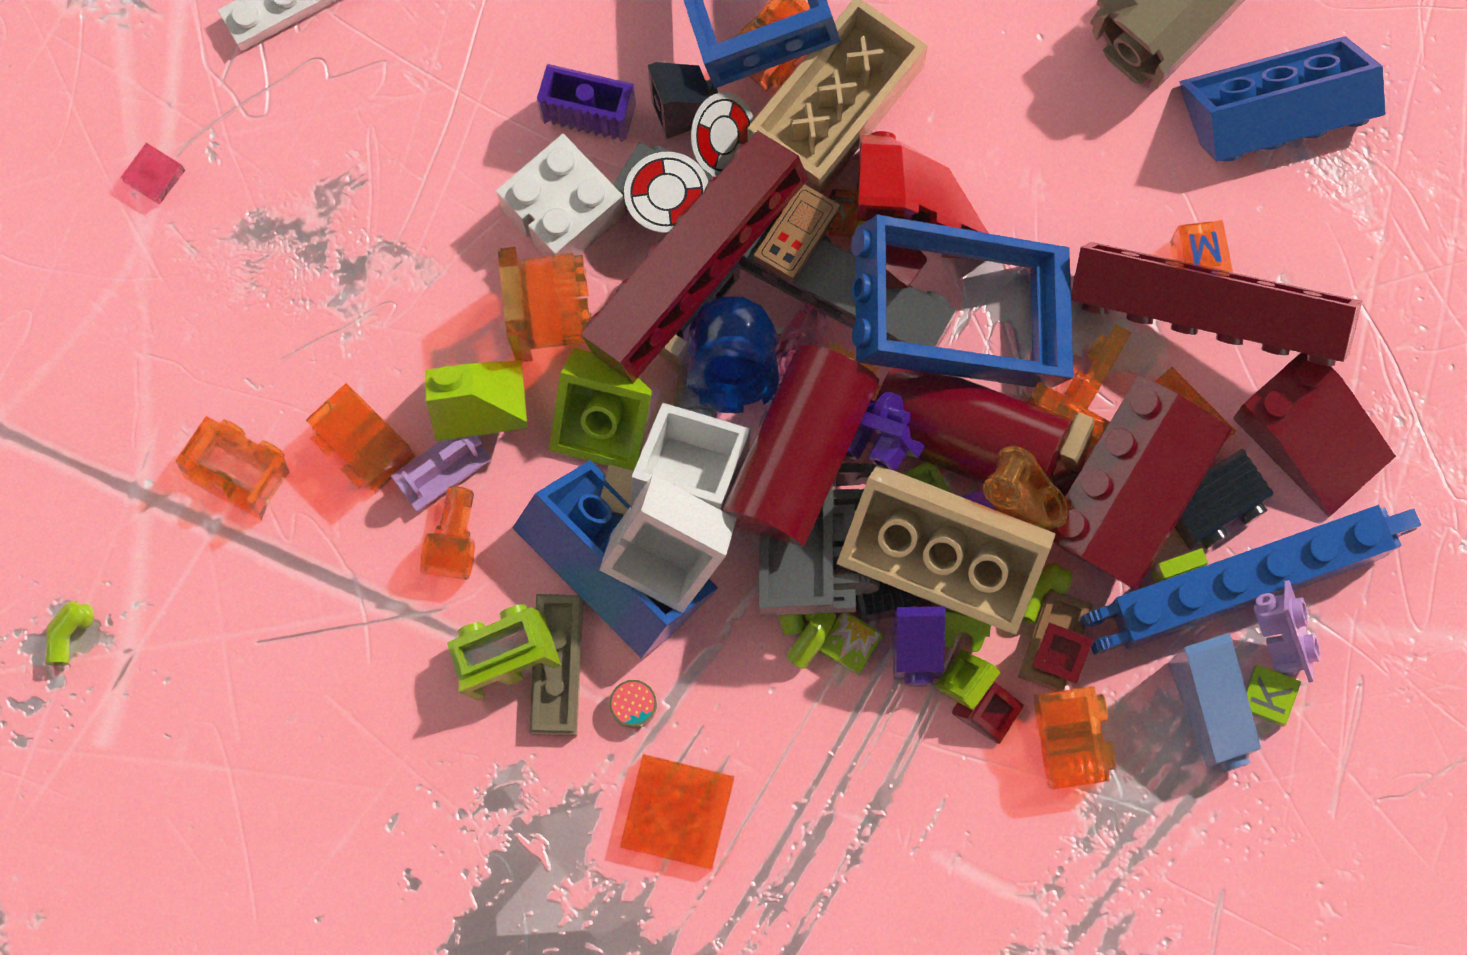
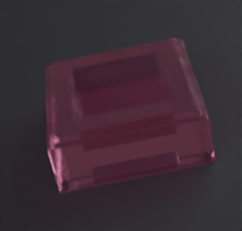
M146 142L120 178L125 184L160 205L183 175L185 168L182 164Z

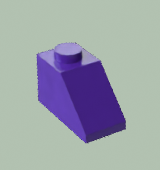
M945 606L897 607L891 624L893 679H904L905 686L908 687L933 685V679H940L944 672Z

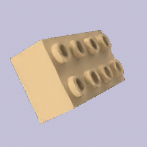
M852 0L835 20L841 42L808 54L748 127V141L757 131H760L799 155L809 179L805 185L820 194L824 193L860 148L861 135H870L925 66L928 45L864 0Z

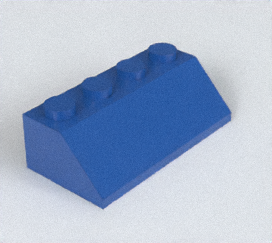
M1347 36L1179 81L1180 90L1199 144L1216 162L1235 161L1240 159L1243 154L1260 149H1278L1283 147L1286 142L1300 138L1322 137L1328 131L1344 126H1362L1367 124L1370 119L1386 115L1383 65Z
M589 460L536 492L512 528L642 659L668 640L716 592L718 587L708 579L688 607L681 613L600 571L599 569L611 533L624 516L612 513L608 503L601 498L603 486L627 509L631 506L605 480L606 475Z

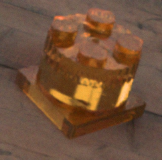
M516 246L500 248L498 259L506 335L515 360H521L522 362L534 361V349L585 343L580 334L586 329L587 323L592 316L589 310L588 298H581L589 296L583 255H574L573 252L519 259Z

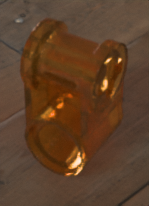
M1009 446L1001 449L995 460L996 471L987 477L983 485V493L986 499L993 504L997 511L1042 529L1050 530L1064 526L1068 517L1066 500L1062 492L1053 485L1038 465L1036 458L1029 451L1021 447Z

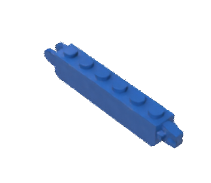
M1378 504L1118 596L1110 605L1088 612L1079 617L1083 628L1094 627L1102 624L1104 621L1112 618L1115 619L1120 633L1111 636L1107 635L1095 640L1091 646L1094 655L1124 645L1126 649L1135 648L1256 604V599L1262 594L1284 595L1285 581L1290 580L1292 589L1295 591L1374 563L1402 546L1398 537L1417 530L1422 524L1415 508L1389 516L1386 508H1380Z

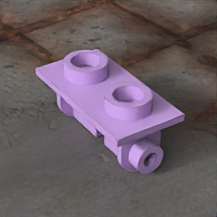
M478 436L443 440L399 469L391 477L418 513L491 461L492 458L482 446Z
M1290 580L1285 581L1284 595L1274 596L1271 593L1260 595L1256 599L1254 612L1264 637L1281 634V636L1266 638V645L1274 669L1289 677L1296 675L1300 670H1304L1310 683L1313 682L1314 662H1319L1321 659L1319 643L1315 633H1307L1305 626H1308V613L1303 598H1295Z

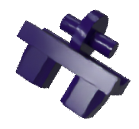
M885 392L877 401H870L845 457L856 461L859 460L868 442H870L874 446L867 458L875 466L878 464L896 471L905 455L919 458L924 445L921 442L912 440L910 437V429L907 424L910 421L911 414L904 411V404L900 395Z

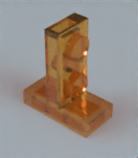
M1115 324L1108 337L1099 333L1086 356L1093 360L1091 367L1086 375L1077 371L1065 392V395L1072 399L1038 382L1027 403L1072 421L1078 413L1094 418V429L1090 446L1095 448L1110 421L1088 408L1132 332Z

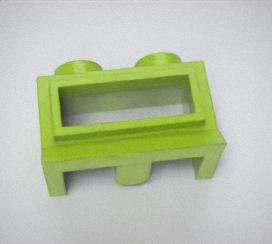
M519 604L502 610L499 613L501 620L487 626L483 622H475L458 629L459 637L447 642L459 680L458 692L479 700L485 697L482 687L493 682L500 681L507 685L517 683L523 680L522 670L539 663L552 669L561 666L543 613L533 607L527 608L525 604Z

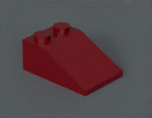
M1299 353L1240 407L1233 420L1330 517L1389 464L1396 455L1344 379L1331 366L1312 363L1307 360L1308 354Z

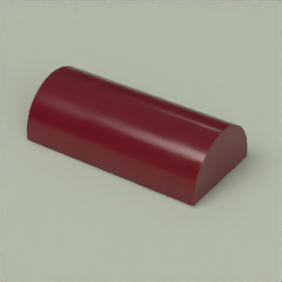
M800 345L797 347L721 511L736 518L734 527L804 547L880 381L872 371L859 362L824 347L815 345Z
M890 368L875 401L885 392H892L902 397L904 411L911 414L910 421L907 424L910 429V437L912 440L921 442L924 445L919 459L1035 506L1039 505L1061 458L1059 451L1073 422L1072 420L963 377Z

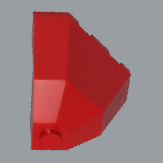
M876 131L870 135H861L856 201H858L856 221H868L875 215H883L989 233L950 168L896 140V135L891 132ZM942 254V258L971 259Z

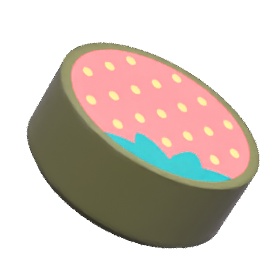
M624 681L616 686L610 696L609 705L614 719L624 727L632 729L643 727L656 714L657 700L655 693L643 681Z

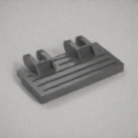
M847 457L843 460V462L855 461ZM841 464L804 547L760 535L759 611L761 616L856 612V595H868L879 591L880 581L860 573L836 574V569L848 568L837 564L843 547H834V545H844L864 488L836 490V486L866 485L868 477L876 467L874 464Z

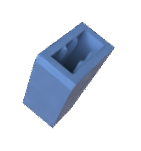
M1230 633L1184 647L1168 662V666L1207 769L1221 765L1223 772L1226 773L1251 764L1248 755L1260 750L1261 745Z

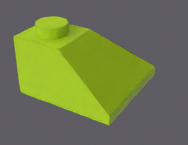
M574 348L560 373L548 451L587 461L591 460L592 462L607 466L612 465L635 470L642 451L652 390L639 378L632 383L596 358L592 352Z
M521 360L469 363L425 370L426 403L436 441L528 428Z

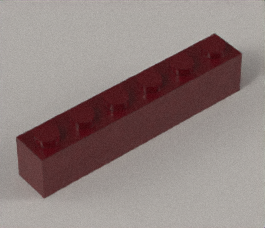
M757 131L747 143L742 144L725 169L709 181L704 193L692 207L678 217L675 226L665 238L649 250L645 261L631 277L626 278L619 285L616 294L606 306L590 318L586 329L580 335L593 355L634 383L809 180L799 155L760 131Z
M1089 242L1080 247L1071 292V301L1083 303L1082 309L1087 312L1109 314L1111 309L1127 313V320L1140 324H1153L1155 319L1171 323V330L1183 334L1196 335L1198 330L1216 333V340L1232 345H1243L1244 340L1262 344V351L1275 355L1286 356L1289 355L1290 350L1308 354V361L1324 366H1335L1336 361L1344 362L1350 355L1362 305V300L1096 242Z

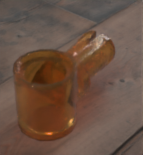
M449 486L447 488L440 524L435 526L434 534L427 533L423 543L420 563L422 574L469 580L475 555V540L470 539L471 532L467 530L474 498L472 490L459 486Z

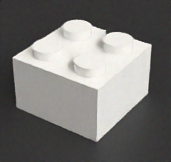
M564 133L495 190L501 210L527 237L531 235L533 244L559 271L626 215L623 195Z
M662 403L631 477V507L654 474L721 510L749 451L751 429Z
M653 474L635 499L632 508L628 509L611 533L599 570L683 613L726 557L736 518Z

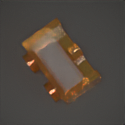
M205 416L175 460L183 477L262 521L268 504L290 472L284 458L285 454L278 447L267 441L262 440L260 444H257L246 438L245 431L229 420L222 419L219 423Z

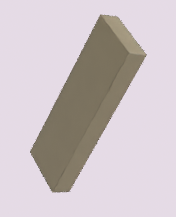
M536 594L535 609L545 615L561 666L552 669L539 663L532 668L529 729L531 735L578 736L584 600L579 595Z

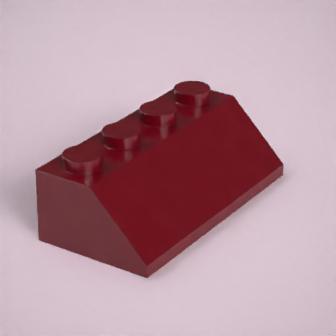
M1138 374L1046 530L1055 533L1053 543L1126 586L1137 590L1223 447L1232 428L1180 394Z

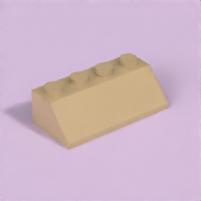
M877 464L868 477L837 564L1017 635L1052 547L1055 533Z

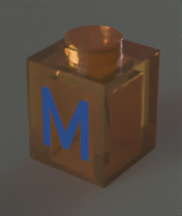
M1223 220L1178 225L1170 240L1174 260L1233 272Z

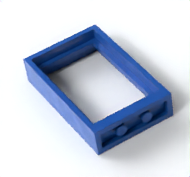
M683 0L703 63L714 89L841 42L827 0H807L810 7L809 10L717 43L704 1Z
M875 215L855 229L851 242V251L855 256V278L852 284V298L856 301V322L852 330V342L856 346L857 362L1041 389H1051L1073 379L1069 247L883 215ZM886 245L1030 268L1032 361L887 340Z

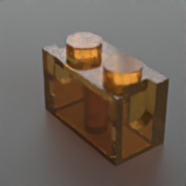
M347 383L340 387L306 419V422L314 431V434L309 437L311 442L327 458L335 453L345 463L340 471L358 489L366 484L376 494L392 479V474L415 458L410 446Z

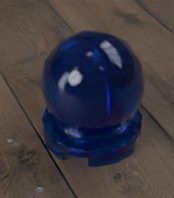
M744 296L719 297L705 304L692 319L687 339L690 354L687 366V387L700 397V404L706 406L705 408L719 413L738 414L744 412V405L754 404L761 399L763 405H765L775 395L780 379L779 364L775 356L778 335L772 318L762 305Z

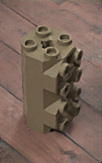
M1098 0L1096 4L1100 9L1093 16L1090 24L1093 25L1092 33L1096 40L1102 35L1108 45L1102 51L1109 62L1134 83L1142 84L1146 79H1151L1152 82L1149 87L1158 89L1245 0Z

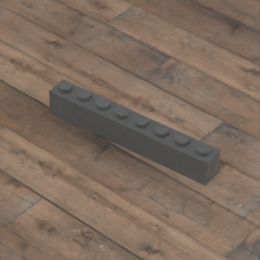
M638 142L613 185L624 197L625 181L631 169L643 158L658 152H669L668 150L658 145H653L650 148ZM703 169L709 182L713 176ZM781 211L738 261L740 269L853 329L856 322V301L852 298V284L855 278V256L852 254L851 249L845 251L831 244V239L825 234L793 284L754 261V254L783 212ZM912 286L904 289H886L887 340L939 347L953 323L956 309L950 307V302L945 297L933 291L924 293Z

